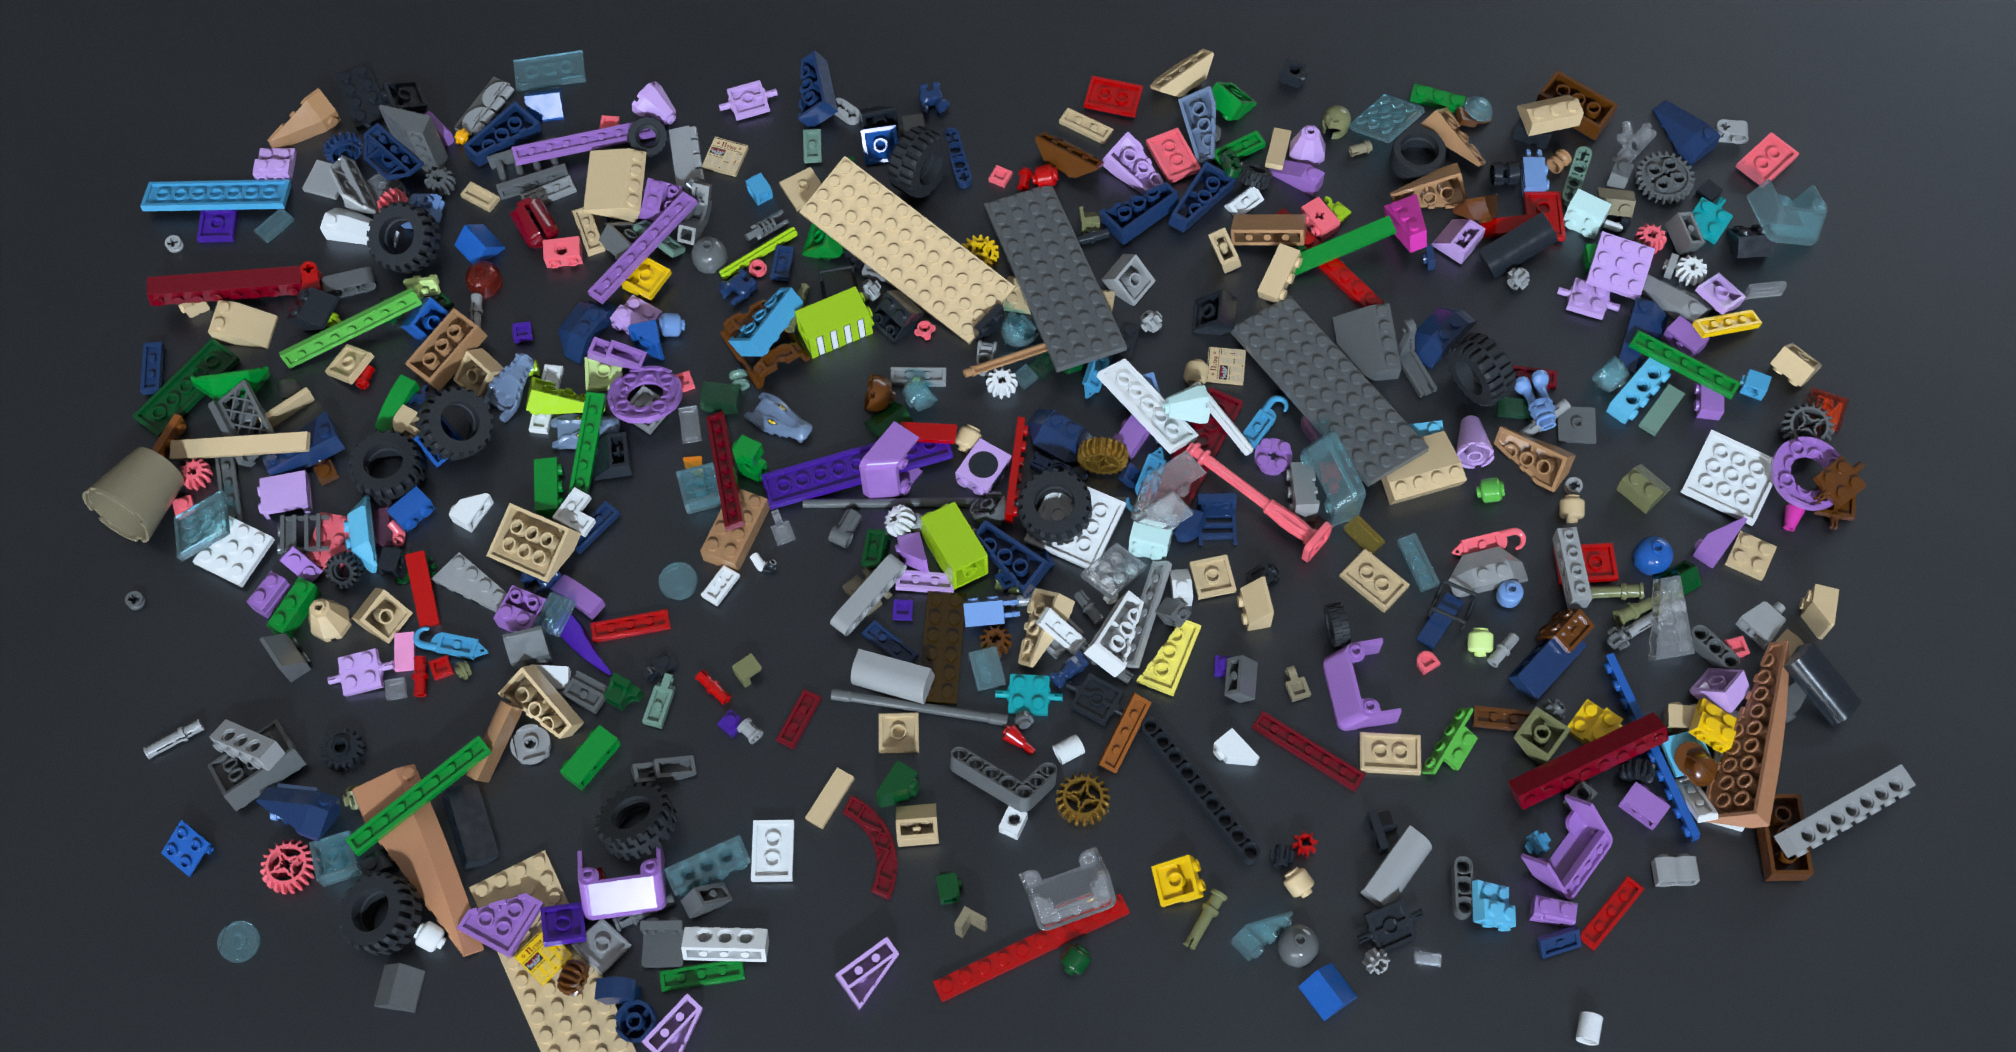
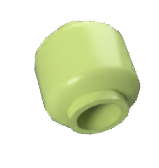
M1473 628V631L1468 633V651L1473 652L1476 657H1486V653L1493 651V634L1489 632L1488 628Z

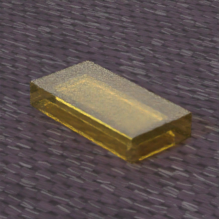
M1359 515L1344 526V530L1359 545L1372 554L1385 544V540Z

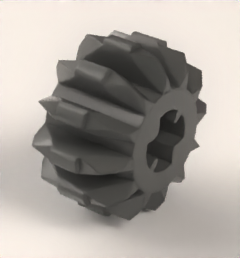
M438 167L435 171L431 169V174H426L427 179L424 181L430 194H438L443 198L444 194L450 195V191L455 190L456 180L453 173L448 171L446 167L442 170Z

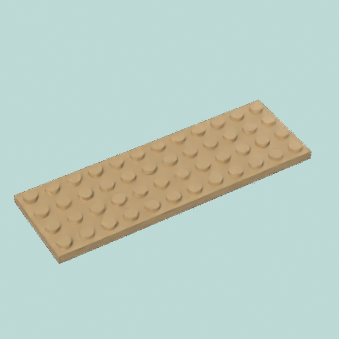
M846 156L843 157L799 211L802 216L969 345L975 339L973 327L998 303L1002 305L1015 289L1013 284Z
M545 850L469 887L478 908L503 899L518 897L517 895L524 893L545 904L543 907L569 904ZM541 911L511 959L497 952L541 1052H637L633 1043L626 1042L616 1032L617 1020H615V1016L618 1012L616 1005H605L594 999L596 979L603 978V976L572 948L573 943L564 944L574 955L572 959L580 960L589 967L587 983L584 989L581 990V993L575 997L567 996L557 988V979L562 968L542 986L514 958L542 929Z

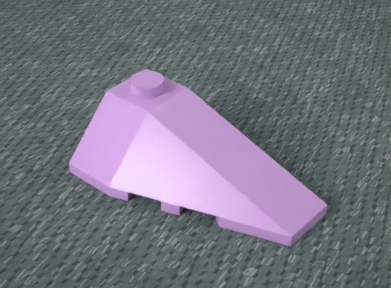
M1127 132L1102 159L1104 162L1103 166L1114 176L1141 194H1145L1146 190L1163 184L1164 181L1159 173H1156L1151 165L1152 161L1145 155L1141 143Z

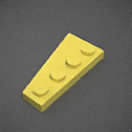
M1186 620L1181 628L1176 627L1155 658L1148 664L1142 675L1138 677L1136 683L1174 696L1201 630V625Z

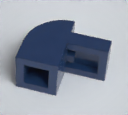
M1188 507L1185 508L1181 520L1162 515L1160 519L1161 523L1173 525L1172 534H1175L1178 542H1189L1197 538L1207 521L1204 512Z
M630 978L596 979L594 999L605 1005L624 1004L630 1000L633 1002L641 1000L642 987L636 985L637 981Z

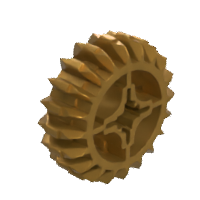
M1101 436V438H1087V441H1082L1078 448L1077 458L1079 465L1084 470H1089L1090 473L1112 475V473H1118L1127 466L1129 453L1123 442H1117V439L1103 438Z
M1080 772L1077 778L1073 773L1072 780L1066 777V784L1060 783L1059 788L1061 790L1056 792L1058 796L1056 803L1059 804L1057 810L1063 811L1061 813L1062 818L1068 816V823L1074 819L1075 826L1079 825V821L1083 822L1082 825L1084 827L1087 821L1094 825V818L1097 821H1101V815L1107 814L1105 809L1110 807V804L1107 802L1110 800V795H1107L1109 789L1103 788L1105 785L1104 781L1097 783L1099 780L1098 776L1091 779L1090 772L1087 774V777H1083V772ZM1083 786L1079 791L1072 790L1075 787ZM1089 787L1096 791L1099 799H1096L1095 796L1089 793ZM1084 792H1085V797H1086V799L1084 800V802H1082V806L1080 807V805H1081L1080 799H1082V797L1084 796ZM1066 799L1071 800L1072 803L1077 805V811H1074L1068 805ZM1088 807H1096L1094 810L1090 812L1083 813L1084 810Z

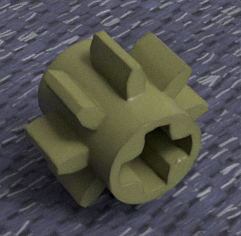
M360 785L350 786L346 788V793L342 794L344 805H350L352 810L359 809L352 789Z

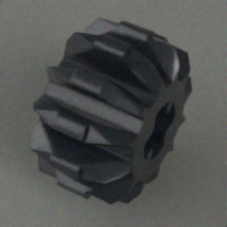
M1631 758L1621 763L1619 772L1620 778L1624 781L1650 784L1654 780L1656 770L1655 765L1651 761Z

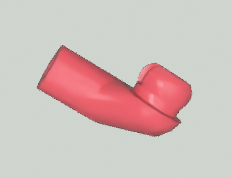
M392 519L386 525L393 532L392 543L394 546L401 547L405 543L406 532Z

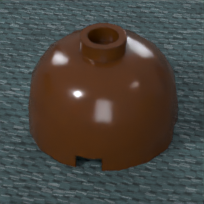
M871 374L867 383L868 391L865 392L864 409L872 412L883 411L889 406L890 402H894L895 391H892V384L886 377Z

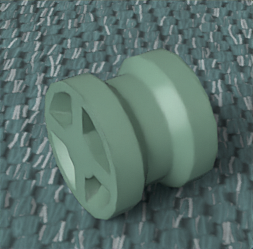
M737 369L730 372L729 378L732 381L731 388L733 391H744L749 388L750 384L746 379L748 377L746 370Z

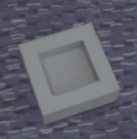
M1672 253L1670 260H1665L1662 268L1666 270L1664 278L1671 279L1679 255Z

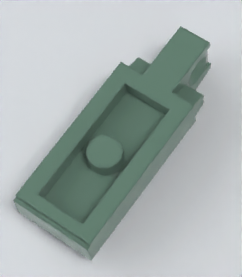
M665 673L662 683L658 682L657 685H654L642 720L643 724L660 729L663 728L675 693V686H672L674 681L673 675Z

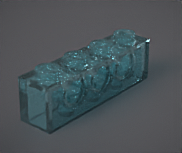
M740 835L674 864L664 869V872L675 896H685L693 888L708 885L711 880L716 878L722 879L735 869L742 870L751 863V860ZM725 856H732L730 862H722ZM707 864H713V868L710 871H704V867ZM694 873L692 879L685 880L686 874Z

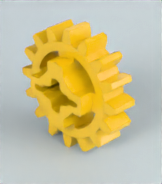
M973 235V240L967 238L966 244L962 243L964 248L968 251L970 250L972 254L989 267L993 268V263L997 264V258H999L998 245H995L994 240L989 241V236L983 239L982 235L979 238Z

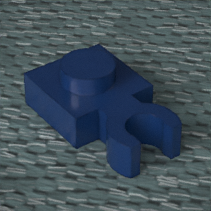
M424 385L421 389L422 393H415L406 406L418 412L422 409L420 406L427 400V397L437 392L436 389L427 393L429 390L428 385Z

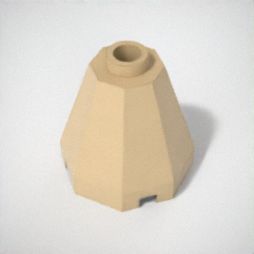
M323 598L314 600L309 607L308 617L311 633L325 642H330L334 638H343L352 625L349 618V610L333 600Z

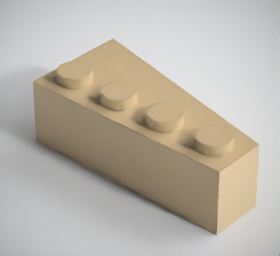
M535 665L521 667L498 693L502 698H507L511 701V704L523 709L527 716L531 719H536L540 722L541 726L559 739L572 736L584 723Z

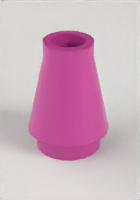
M1788 503L1785 506L1783 528L1788 531H1795L1805 510Z

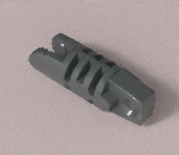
M780 209L750 226L752 230L744 234L747 241L755 237L760 240L771 232L790 223L788 219H784L776 225L774 218L781 216L784 211Z

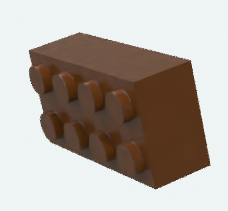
M1557 70L1539 92L1536 101L1565 95L1578 98L1584 115L1580 125L1572 128L1596 140L1614 117L1618 104Z
M1775 794L1770 826L1756 828L1765 881H1806L1814 874L1810 847L1807 848L1808 853L1798 858L1796 855L1787 858L1774 838L1775 835L1805 819L1801 794Z

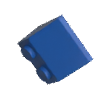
M431 297L422 298V305L415 307L401 326L421 342H424L449 314L447 310Z

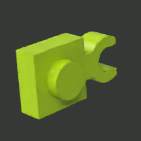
M1325 196L1324 202L1327 203V207L1340 220L1341 225L1351 216V211L1340 202L1333 204L1332 199Z

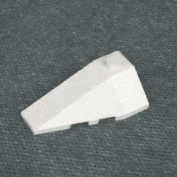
M334 208L324 214L320 229L326 240L367 245L369 237H366V234L370 230L368 225L373 219L354 210ZM396 231L394 236L395 248L400 235L398 231Z

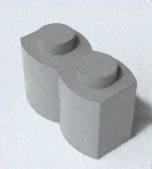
M1688 853L1678 854L1676 857L1660 854L1651 862L1654 884L1657 887L1692 886L1700 881L1696 857L1689 856Z

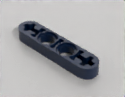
M953 127L946 128L943 136L949 142V151L951 152L952 148L960 149L959 153L951 152L949 157L956 184L960 188H968L972 184V174L959 132ZM949 135L954 137V142H951ZM957 162H963L965 164L961 168L955 166ZM964 173L965 179H967V181H963L961 174Z

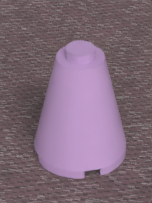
M1473 415L1466 416L1461 420L1456 454L1461 461L1462 467L1474 469L1477 465L1484 467L1494 459V450L1478 417Z

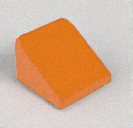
M702 456L683 458L686 469L705 476V465Z

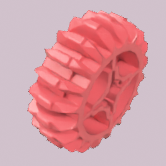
M283 839L282 845L275 843L276 848L274 850L269 848L270 854L263 855L266 861L261 862V866L264 869L260 870V873L264 876L262 880L267 883L270 889L273 888L276 893L281 891V893L287 894L289 891L295 894L296 888L303 891L302 885H309L310 883L307 880L315 878L312 872L317 871V867L314 864L318 862L314 858L315 852L311 850L308 844L305 845L300 840L297 842L295 839H291L288 842ZM289 853H300L298 856H287ZM286 876H290V877H291L290 880H286V881L277 880V879L280 878V877H282V878H284V877H286Z

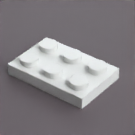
M753 820L752 882H793L794 820Z

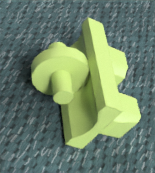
M436 274L424 278L413 276L403 281L407 290L413 287L420 299L424 298V296L439 295L441 293L438 286L440 282Z

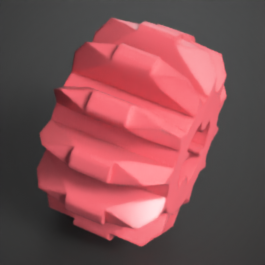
M389 188L387 192L384 191V194L379 196L377 208L380 211V208L383 206L388 207L389 203H408V198L400 189Z
M1646 223L1643 227L1640 226L1634 240L1655 248V254L1658 250L1661 251L1666 243V231H1660L1661 226L1655 227L1654 223L1651 226Z
M193 458L191 462L186 461L185 466H180L184 485L188 489L192 490L194 488L198 491L200 486L206 488V482L211 483L210 477L213 476V472L211 471V466L204 460L199 459L197 461V459Z

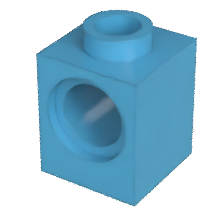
M761 173L753 175L745 181L747 191L758 206L773 198L772 189Z
M1750 369L1747 375L1743 374L1740 379L1742 387L1739 393L1761 401L1768 390L1772 377Z

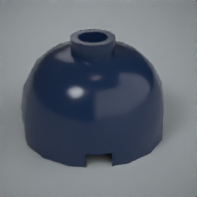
M627 1001L616 1013L617 1027L615 1029L619 1037L626 1042L642 1043L645 1037L658 1025V1014L654 1007L645 1001Z

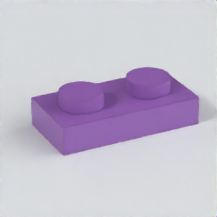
M294 545L279 558V561L297 576L311 583L323 572L322 568Z

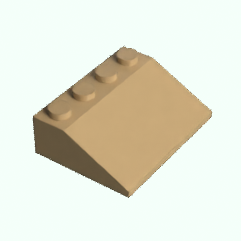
M630 148L590 151L583 212L636 223L641 210L646 152Z
M1445 431L1420 437L1429 446L1428 452L1381 479L1390 505L1456 487L1467 481L1461 461Z
M509 503L486 556L548 583L573 553L582 533Z

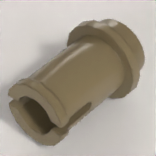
M1363 140L1362 143L1349 146L1350 156L1354 157L1363 153L1369 154L1372 151L1370 140Z

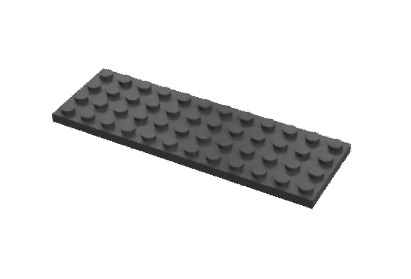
M1053 186L1037 187L985 203L984 209L1056 372L1126 351L1127 345Z
M1290 295L1284 300H1280L1235 325L1234 330L1230 332L1368 487L1428 452L1429 446Z

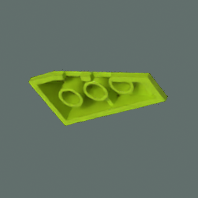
M532 377L526 410L534 415L583 413L586 394H580L579 396L572 391L573 389L568 387L560 389L556 387L554 382Z

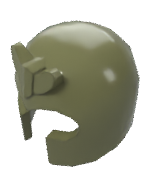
M1341 105L1330 106L1324 112L1322 118V133L1325 134L1326 123L1329 129L1340 130L1333 132L1331 139L1343 137L1351 124L1349 110Z

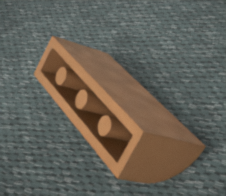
M1306 214L1234 215L1231 226V242L1233 245L1305 244Z
M500 700L482 738L492 753L466 773L467 776L476 781L489 783L523 709Z

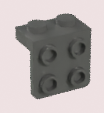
M671 917L667 918V921H659L658 918H647L646 921H640V930L643 933L642 966L644 968H681L684 965L681 946L686 926L682 920Z

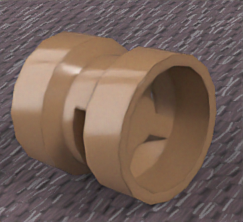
M1559 149L1554 156L1546 161V164H1548V169L1551 172L1558 174L1563 170L1564 166L1566 167L1571 163L1572 158L1566 150Z

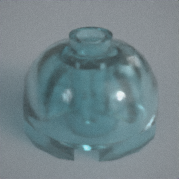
M1010 312L1001 324V335L1005 344L1019 349L1028 347L1038 337V333H1035V325L1025 315L1021 314V316L1015 315L1017 312Z

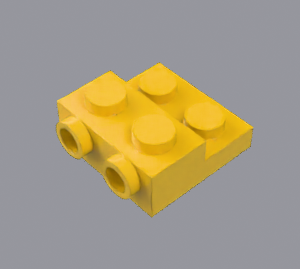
M647 257L622 283V288L636 296L640 294L652 300L672 272L670 269Z
M1702 698L1698 701L1688 733L1711 746L1715 751L1723 753L1732 748L1736 731L1733 729L1737 718Z
M1587 699L1567 727L1571 729L1569 735L1585 745L1623 727L1620 724L1623 718L1608 708L1603 710Z
M1186 855L1151 866L1162 907L1182 901L1186 903L1204 897L1203 891H1206V886L1203 879H1199L1198 871H1201L1198 859H1194L1191 855Z

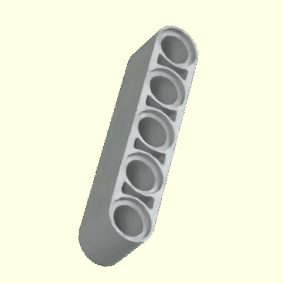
M892 554L888 555L837 611L830 624L842 634L848 636L904 574L907 565Z

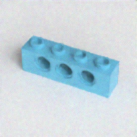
M1649 358L1611 401L1606 412L1624 425L1629 419L1633 421L1639 413L1637 411L1639 407L1644 408L1650 400L1648 397L1651 394L1654 396L1660 389L1659 384L1661 382L1665 383L1669 379L1671 368Z

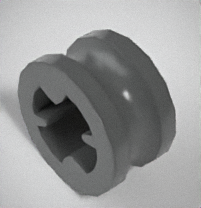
M131 591L126 595L125 603L130 609L138 610L144 606L145 598L140 592ZM137 597L139 601L133 604L131 600H135L134 598Z

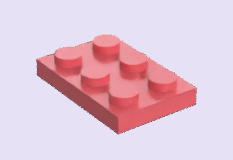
M1179 128L1146 140L1149 151L1169 184L1197 174L1200 171L1201 167Z
M1771 132L1737 163L1736 168L1764 189L1800 153Z
M320 513V515H329V520H321V546H329V551L307 552L306 556L323 570L327 567L325 565L332 556L342 551L349 552L345 547V539H348V533L344 532L343 521L347 520V516ZM316 527L309 547L316 546ZM343 563L339 564V570L341 573L345 565Z

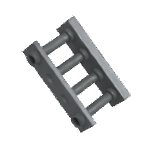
M555 136L546 137V138H544V139H542V140H539V141L554 139V138H556V137H555ZM512 149L487 156L491 169L497 168L501 183L496 184L501 200L520 195L568 176L565 163L559 165L557 157L550 159L553 167L542 170L540 161L532 162L535 173L525 175L522 165L516 166ZM514 163L518 178L508 181L504 165Z

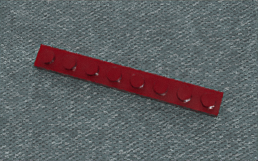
M724 411L707 416L706 421L724 526L727 532L746 524L727 418Z

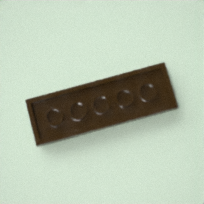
M928 591L921 666L931 668L935 678L925 703L957 706L965 622L963 604L966 602L967 593Z

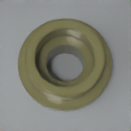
M458 661L456 663L455 671L459 678L462 677L464 680L468 679V676L472 675L466 661Z

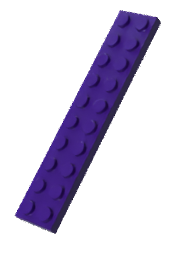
M916 442L907 453L908 464L903 470L900 469L899 473L954 458L950 444ZM875 443L761 474L770 509H776L805 499H811L862 484L859 465Z

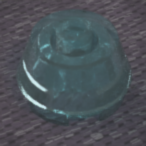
M1613 356L1591 379L1596 387L1611 393L1616 388L1619 390L1626 383L1625 379L1630 373L1623 359L1620 360Z
M917 374L913 378L908 379L901 391L906 397L904 399L906 404L910 408L914 407L918 412L933 407V404L938 400Z

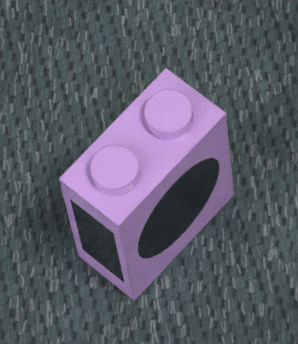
M979 438L955 472L956 481L960 486L973 490L977 496L985 497L984 494L994 491L1010 468L1012 456Z

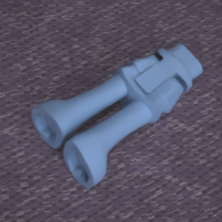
M1537 370L1532 374L1531 380L1539 395V399L1535 398L1532 385L1527 377L1517 378L1514 389L1526 398L1531 417L1543 431L1554 428L1556 426L1555 405H1553V400L1549 398L1546 389L1549 382L1548 373L1545 370Z

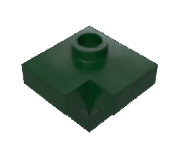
M614 672L603 696L607 703L623 711L630 702H641L644 694L640 688L633 685L631 680Z

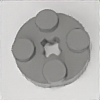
M528 724L520 727L510 741L511 752L521 764H537L550 755L551 738L548 732L538 725ZM530 740L536 743L531 749L529 747L526 748Z

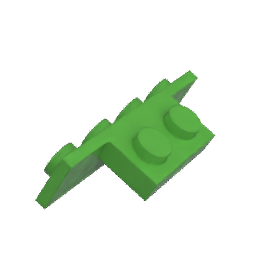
M1472 707L1459 708L1454 713L1453 720L1445 728L1444 734L1434 746L1431 756L1425 761V766L1421 771L1423 774H1436L1443 761L1453 770L1460 769L1478 739L1465 727L1474 711Z

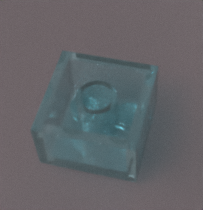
M713 462L676 472L687 514L721 506Z
M350 830L322 838L319 842H309L316 881L323 887L364 875L358 863V860L361 859L360 856L354 853L345 840L352 834Z

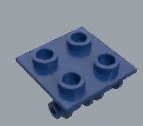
M181 820L161 854L187 876L191 877L203 855L206 853L211 854L214 848L212 843L208 842L199 832H196L190 825Z

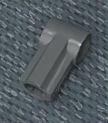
M847 509L839 524L832 528L828 540L843 548H848L862 516L853 509Z

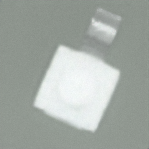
M778 509L771 511L775 523L774 526H771V531L777 546L795 540L789 520L783 522Z

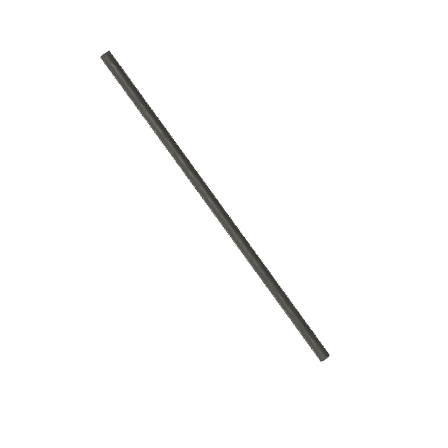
M1111 496L1123 502L1127 498L1126 496ZM986 497L820 498L803 500V508H886L898 506L899 504L906 507H942L953 502L958 507H970L976 499L979 498L981 501ZM1045 497L1039 501L1037 506H1041Z

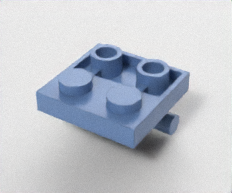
M412 194L408 203L428 211L435 218L434 223L439 225L443 215L441 212L445 204L441 200L442 197L438 194ZM409 222L401 225L405 229H413Z

